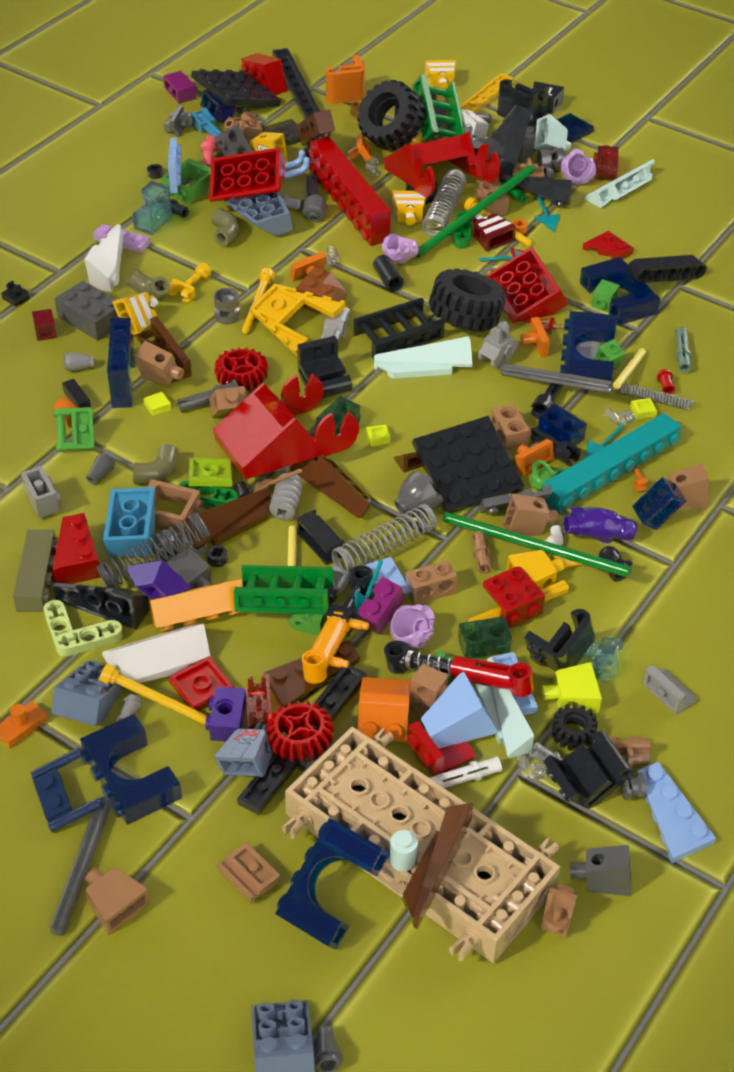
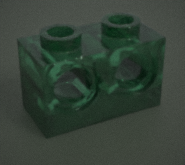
M339 396L316 417V428L323 417L332 413L336 429L334 435H338L347 411L356 417L358 423L360 422V405Z
M504 616L459 623L458 641L464 657L481 658L510 652L512 636Z

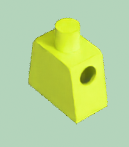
M592 663L557 670L554 674L553 685L542 686L543 700L556 699L558 708L562 707L564 709L567 704L570 705V708H573V704H578L577 708L580 709L582 705L586 706V712L590 709L593 711L592 714L599 713L602 697Z

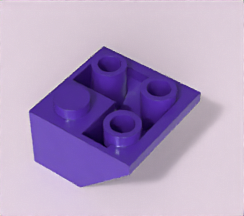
M163 560L129 566L127 570L136 587L150 599L168 597L188 591L191 588L184 578L171 569L169 564Z

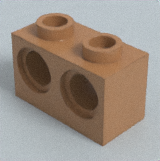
M498 179L494 183H488L487 181L479 182L478 189H476V199L481 201L501 186L500 180ZM504 194L485 210L491 214L506 215L509 202L507 195Z
M516 405L492 408L491 421L506 450L516 449L521 445L528 446L531 429L529 425H526L521 411H518Z
M449 560L406 572V583L411 591L408 594L413 604L456 594L457 575Z
M423 663L410 681L409 710L424 716L448 688L449 675Z

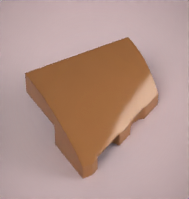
M242 112L240 118L228 117L227 119L245 122L243 134L246 140H251L262 132V127L259 125V120L255 119L256 114L254 112Z

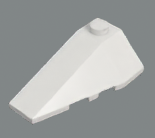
M119 224L108 232L107 238L100 240L99 245H94L85 258L89 283L99 290L112 292L115 285L119 282L123 234Z

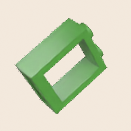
M189 158L181 163V183L188 178L197 182L190 187L181 184L178 186V193H170L168 172L162 177L163 192L191 204L210 190L211 168Z

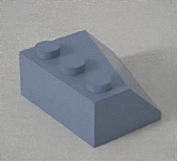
M279 192L224 200V202L254 226L277 236L293 231L290 213Z

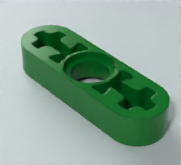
M459 211L457 213L456 219L460 217L462 214H464L466 211ZM472 219L454 232L455 247L460 249L469 247Z
M183 481L178 484V486L200 490L203 506L214 508L233 501L238 497L237 492L229 488L189 486V481ZM206 493L213 494L209 498H205L202 495Z

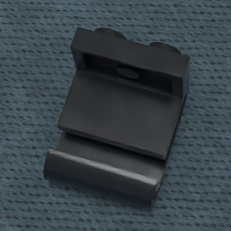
M501 80L499 83L497 114L505 118L515 105H519L532 111L528 127L537 122V119L547 114L549 85L542 83L535 89H531L517 83L514 88L512 87V80Z
M336 336L297 345L298 373L305 387L313 373L323 384L322 398L352 391L350 375L344 376L346 369L338 357V339Z
M584 609L573 610L570 614L575 631L572 633L570 625L564 622L549 642L529 630L524 640L527 645L526 649L530 653V659L536 664H544L554 671L576 666L596 638L590 614Z
M598 731L592 734L591 737L595 742L590 747L582 743L562 761L552 755L543 760L548 768L546 771L547 775L553 782L558 783L561 788L559 792L567 802L572 801L587 809L593 808L632 775V768L605 731Z

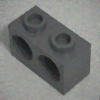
M238 124L215 136L224 156L253 152Z

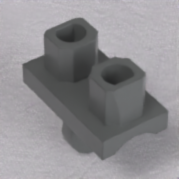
M183 105L178 106L175 112L169 114L170 121H165L164 127L167 133L174 132L175 136H180L185 127L192 125L193 117L190 113L184 112Z

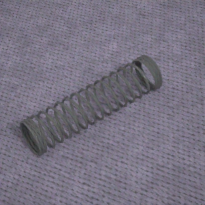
M198 512L192 514V517L188 516L195 534L187 522L182 519L190 540L178 523H176V527L183 543L173 528L169 526L177 547L167 532L163 530L171 551L158 533H156V536L164 554L154 539L150 537L158 558L147 542L143 540L152 562H154L153 557L156 561L161 560L159 553L165 560H168L166 550L174 557L175 554L171 544L178 553H181L178 541L187 550L188 547L184 537L191 546H194L190 533L198 543H200V538L197 530L204 539L211 536ZM137 544V547L142 555L144 562L147 563L148 561L150 563L151 561L148 559V557L142 550L141 546ZM131 547L130 549L133 553V556L137 564H143L138 555L136 554V552L134 551V549ZM124 551V554L130 566H134L135 564L133 563L127 552ZM119 554L117 556L127 578L113 558H111V561L120 581L106 561L104 562L105 565L103 563L97 565L98 572L107 587L116 588L115 580L120 585H123L122 577L128 582L130 580L129 572H127L128 567Z

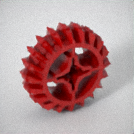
M239 347L234 350L231 348L229 352L224 351L223 355H219L215 363L214 373L217 382L221 383V385L231 383V380H236L238 387L244 386L246 390L252 391L253 387L258 388L267 379L268 364L265 356H262L261 352H256L255 349L248 350L247 347L245 349H240Z
M298 700L294 705L288 702L286 708L279 706L278 712H272L271 719H268L266 730L269 735L268 744L273 748L275 755L280 754L283 760L289 757L291 762L295 759H300L303 763L305 758L313 761L314 755L322 756L323 750H328L329 743H332L334 732L332 718L330 714H327L325 708L318 706V703L311 706L309 701L301 704ZM282 732L287 733V737H285L282 734Z

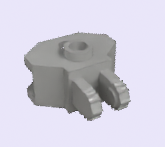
M501 321L498 327L491 329V333L486 336L484 344L478 353V359L483 361L490 359L491 366L500 368L509 361L518 348V341L509 335L510 326L506 321Z

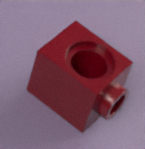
M52 309L32 311L37 341L57 338Z

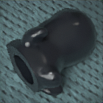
M606 546L599 552L598 556L600 558L631 566V568L633 566L632 560L626 561L621 559V555L615 547ZM608 572L610 578L614 582H618L626 578L624 576Z

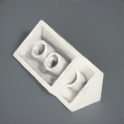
M196 624L103 651L102 655L107 663L115 666L116 670L120 671L119 674L135 682L142 683L171 676L187 668L190 664L209 657L210 652L204 624Z

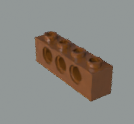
M330 109L313 113L296 125L301 145L307 144V146L310 141L329 137L336 130Z

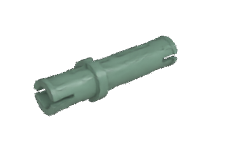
M679 327L675 330L677 346L675 356L678 361V370L682 373H687L691 370L690 360L692 357L688 345V331L685 327Z

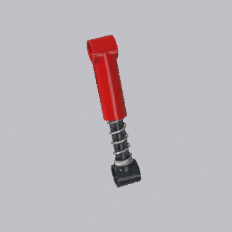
M399 640L391 641L384 647L388 670L394 674H401L408 669H415L416 667L420 668L424 663L440 672L449 673L453 680L460 673L464 672L473 684L510 690L517 697H526L534 691L532 669L526 663L505 665L461 656H455L453 660L451 657L448 660L441 659V656L436 658L431 657V654L428 656L421 655V652L416 654L415 651L407 648L403 641Z

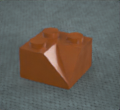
M316 267L296 287L297 292L305 293L307 291L313 293V296L321 298L327 296L337 302L345 300L348 296L347 291L331 272ZM306 304L302 306V308L326 315Z

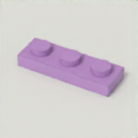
M101 224L93 233V239L100 241L102 238H107L108 232L114 227ZM122 229V248L142 253L149 246V237Z

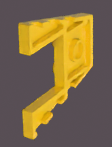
M273 284L250 307V311L293 354L298 356L297 345L309 342V339L287 328L284 324L304 304L335 319L346 307V303L344 300L337 302L333 301L331 297L323 296L321 298L313 296L311 292L300 293L294 288Z

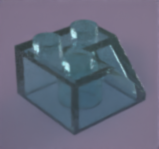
M150 181L141 189L143 205L132 214L134 229L153 235L172 218L170 187Z

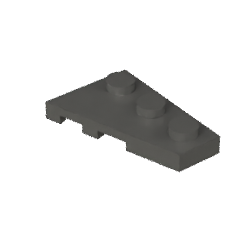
M551 485L543 486V490L534 493L532 489L518 494L542 497L546 501L552 494ZM512 494L483 499L479 504L480 513L487 512L488 515L500 513V510H506Z

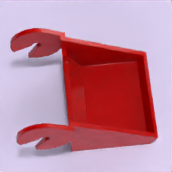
M470 132L415 145L407 144L384 158L385 170L415 188V191L423 197H430L435 189V177L432 166L427 167L424 175V165L449 161L477 179L482 178L488 183L496 182L500 175V161L497 152H493L488 165L489 144H482L478 149L476 159Z
M312 373L305 387V394L299 396L301 392L298 376L295 374L284 384L281 391V400L263 382L213 428L216 442L247 480L321 455L326 457L350 448L359 434V423L356 417L347 411L340 426V433L334 435L336 431L333 414L329 413L317 425L314 439L296 419V415L316 408L323 396V384Z

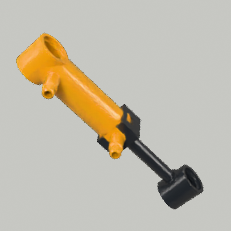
M359 565L350 570L351 592L344 605H330L325 614L326 622L311 649L302 655L303 677L307 682L314 684L323 682L327 678L328 666L338 668L349 667L348 660L334 657L344 637L350 636L353 628L359 630L369 629L368 622L354 619L352 607L355 604V590L364 596L373 577V571L370 567Z

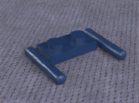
M76 748L30 772L52 833L102 807V801L96 798L73 810L61 775L58 772L59 768L83 756L84 752L81 748Z

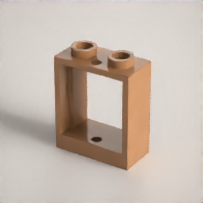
M153 479L150 480L147 487H155V506L159 499L186 505L181 515L155 509V529L165 530L171 526L174 531L180 534L176 523L184 530L182 519L185 520L188 516H192L196 512L200 513L202 510L203 500L200 498V490Z

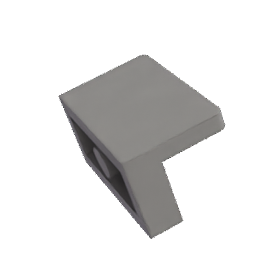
M651 665L645 670L643 685L674 714H678L696 702V696L666 669L659 671L654 665Z

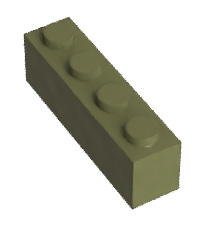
M27 529L13 596L17 612H44V605L50 601L49 586H53L54 575L52 570L58 544L55 530Z

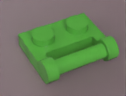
M92 407L55 409L54 417L57 420L58 439L56 451L94 450ZM71 416L73 442L66 443L65 417Z

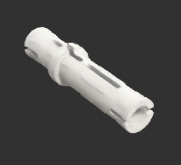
M498 756L480 762L472 761L468 766L430 777V779L443 788H449L471 780L479 781L484 776L501 772L502 766ZM485 767L484 770L467 774L470 771ZM460 775L458 778L443 782L445 779Z

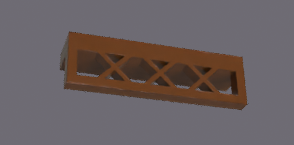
M151 318V330L137 334L138 341L141 345L144 341H147L171 353L174 356L177 367L184 369L182 379L191 377L190 359L159 318ZM152 336L155 338L154 341L145 340ZM173 378V380L171 381V383L176 382V381H179V380Z

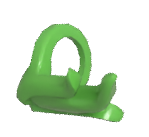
M537 460L532 465L531 486L540 491L544 482L568 468L555 467L551 469L545 461ZM539 464L544 466L540 471L538 470Z

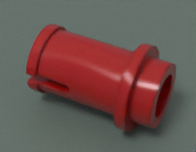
M662 369L658 372L657 381L661 384L662 392L672 394L675 391V386L672 381L673 375L668 369Z

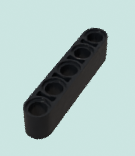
M694 255L634 259L628 264L626 270L639 283L698 279L705 274L707 267Z

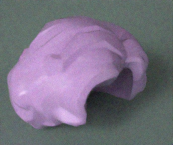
M573 149L570 154L563 158L561 172L567 180H572V184H586L595 176L596 164L592 158L585 157L583 151Z
M389 234L382 243L383 253L396 264H404L418 254L419 247L414 239L411 240L395 234Z
M420 604L415 606L403 605L398 608L390 624V634L393 639L403 641L407 648H410L412 651L422 648L434 634L433 624L435 616L430 607Z

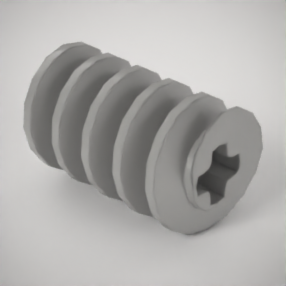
M298 475L280 481L275 485L269 510L279 520L290 521L296 516L297 506L303 490L301 485L302 479Z

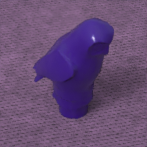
M572 507L571 515L565 516L563 520V528L566 534L587 536L603 543H610L615 538L632 540L635 538L638 530L637 523L633 520L623 517L613 510L599 507Z

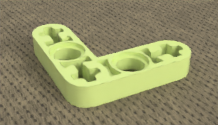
M51 600L43 607L55 649L61 656H71L114 644L123 637L122 625L116 620H108L73 630L65 606L61 601ZM53 610L58 612V617L54 618ZM58 625L66 626V628L62 631H56L54 629ZM87 635L95 636L91 641L83 640Z

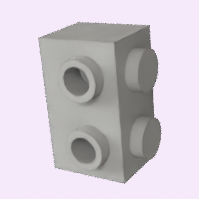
M40 466L21 472L24 491L38 518L60 512L58 503L61 502L59 492L54 490L51 477H47L43 467Z

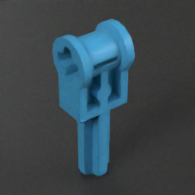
M202 108L201 111L195 113L190 112L193 117L192 126L196 127L201 133L207 131L211 136H217L222 133L216 127L215 118L209 113L207 108Z

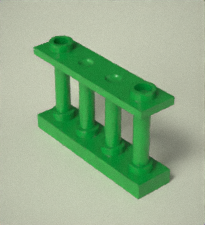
M420 75L412 87L413 91L422 99L425 109L423 112L425 114L424 120L421 122L423 124L421 130L424 141L430 142L436 135L454 137L466 133L455 82H451L446 89L429 86L427 76ZM430 93L444 96L445 102L432 100ZM433 107L447 110L448 116L435 114ZM436 121L450 124L451 130L438 128Z
M242 565L241 567L243 587L234 588L235 612L327 613L329 598L328 589L325 588L334 587L333 567Z

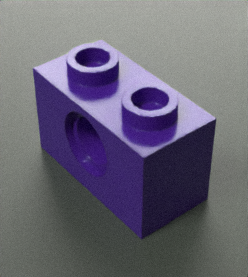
M216 686L215 696H210L209 711H212L211 716L207 715L205 725L206 730L210 731V741L226 742L235 730L242 729L246 708V692L244 688Z

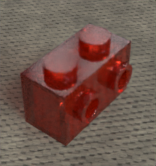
M609 145L598 146L597 152L593 154V161L596 164V180L613 181L617 179L619 147H611Z

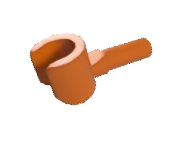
M635 468L634 473L637 477L633 482L635 490L637 492L647 490L646 483L648 478L643 477L639 469Z

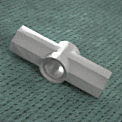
M345 307L335 319L331 317L325 319L321 339L336 336L339 342L340 338L344 337L346 322L350 315L349 308Z

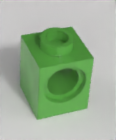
M602 279L593 291L591 307L609 312L618 300L620 285Z
M613 339L598 347L592 361L605 375L620 367L626 353Z

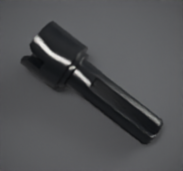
M551 383L544 394L536 397L531 405L533 407L531 414L535 418L543 420L549 416L555 406L554 399L563 385Z
M531 428L530 438L538 443L545 439L553 441V451L555 452L556 459L568 466L573 465L570 459L575 462L579 460L581 456L580 448L567 440L560 442L539 428Z

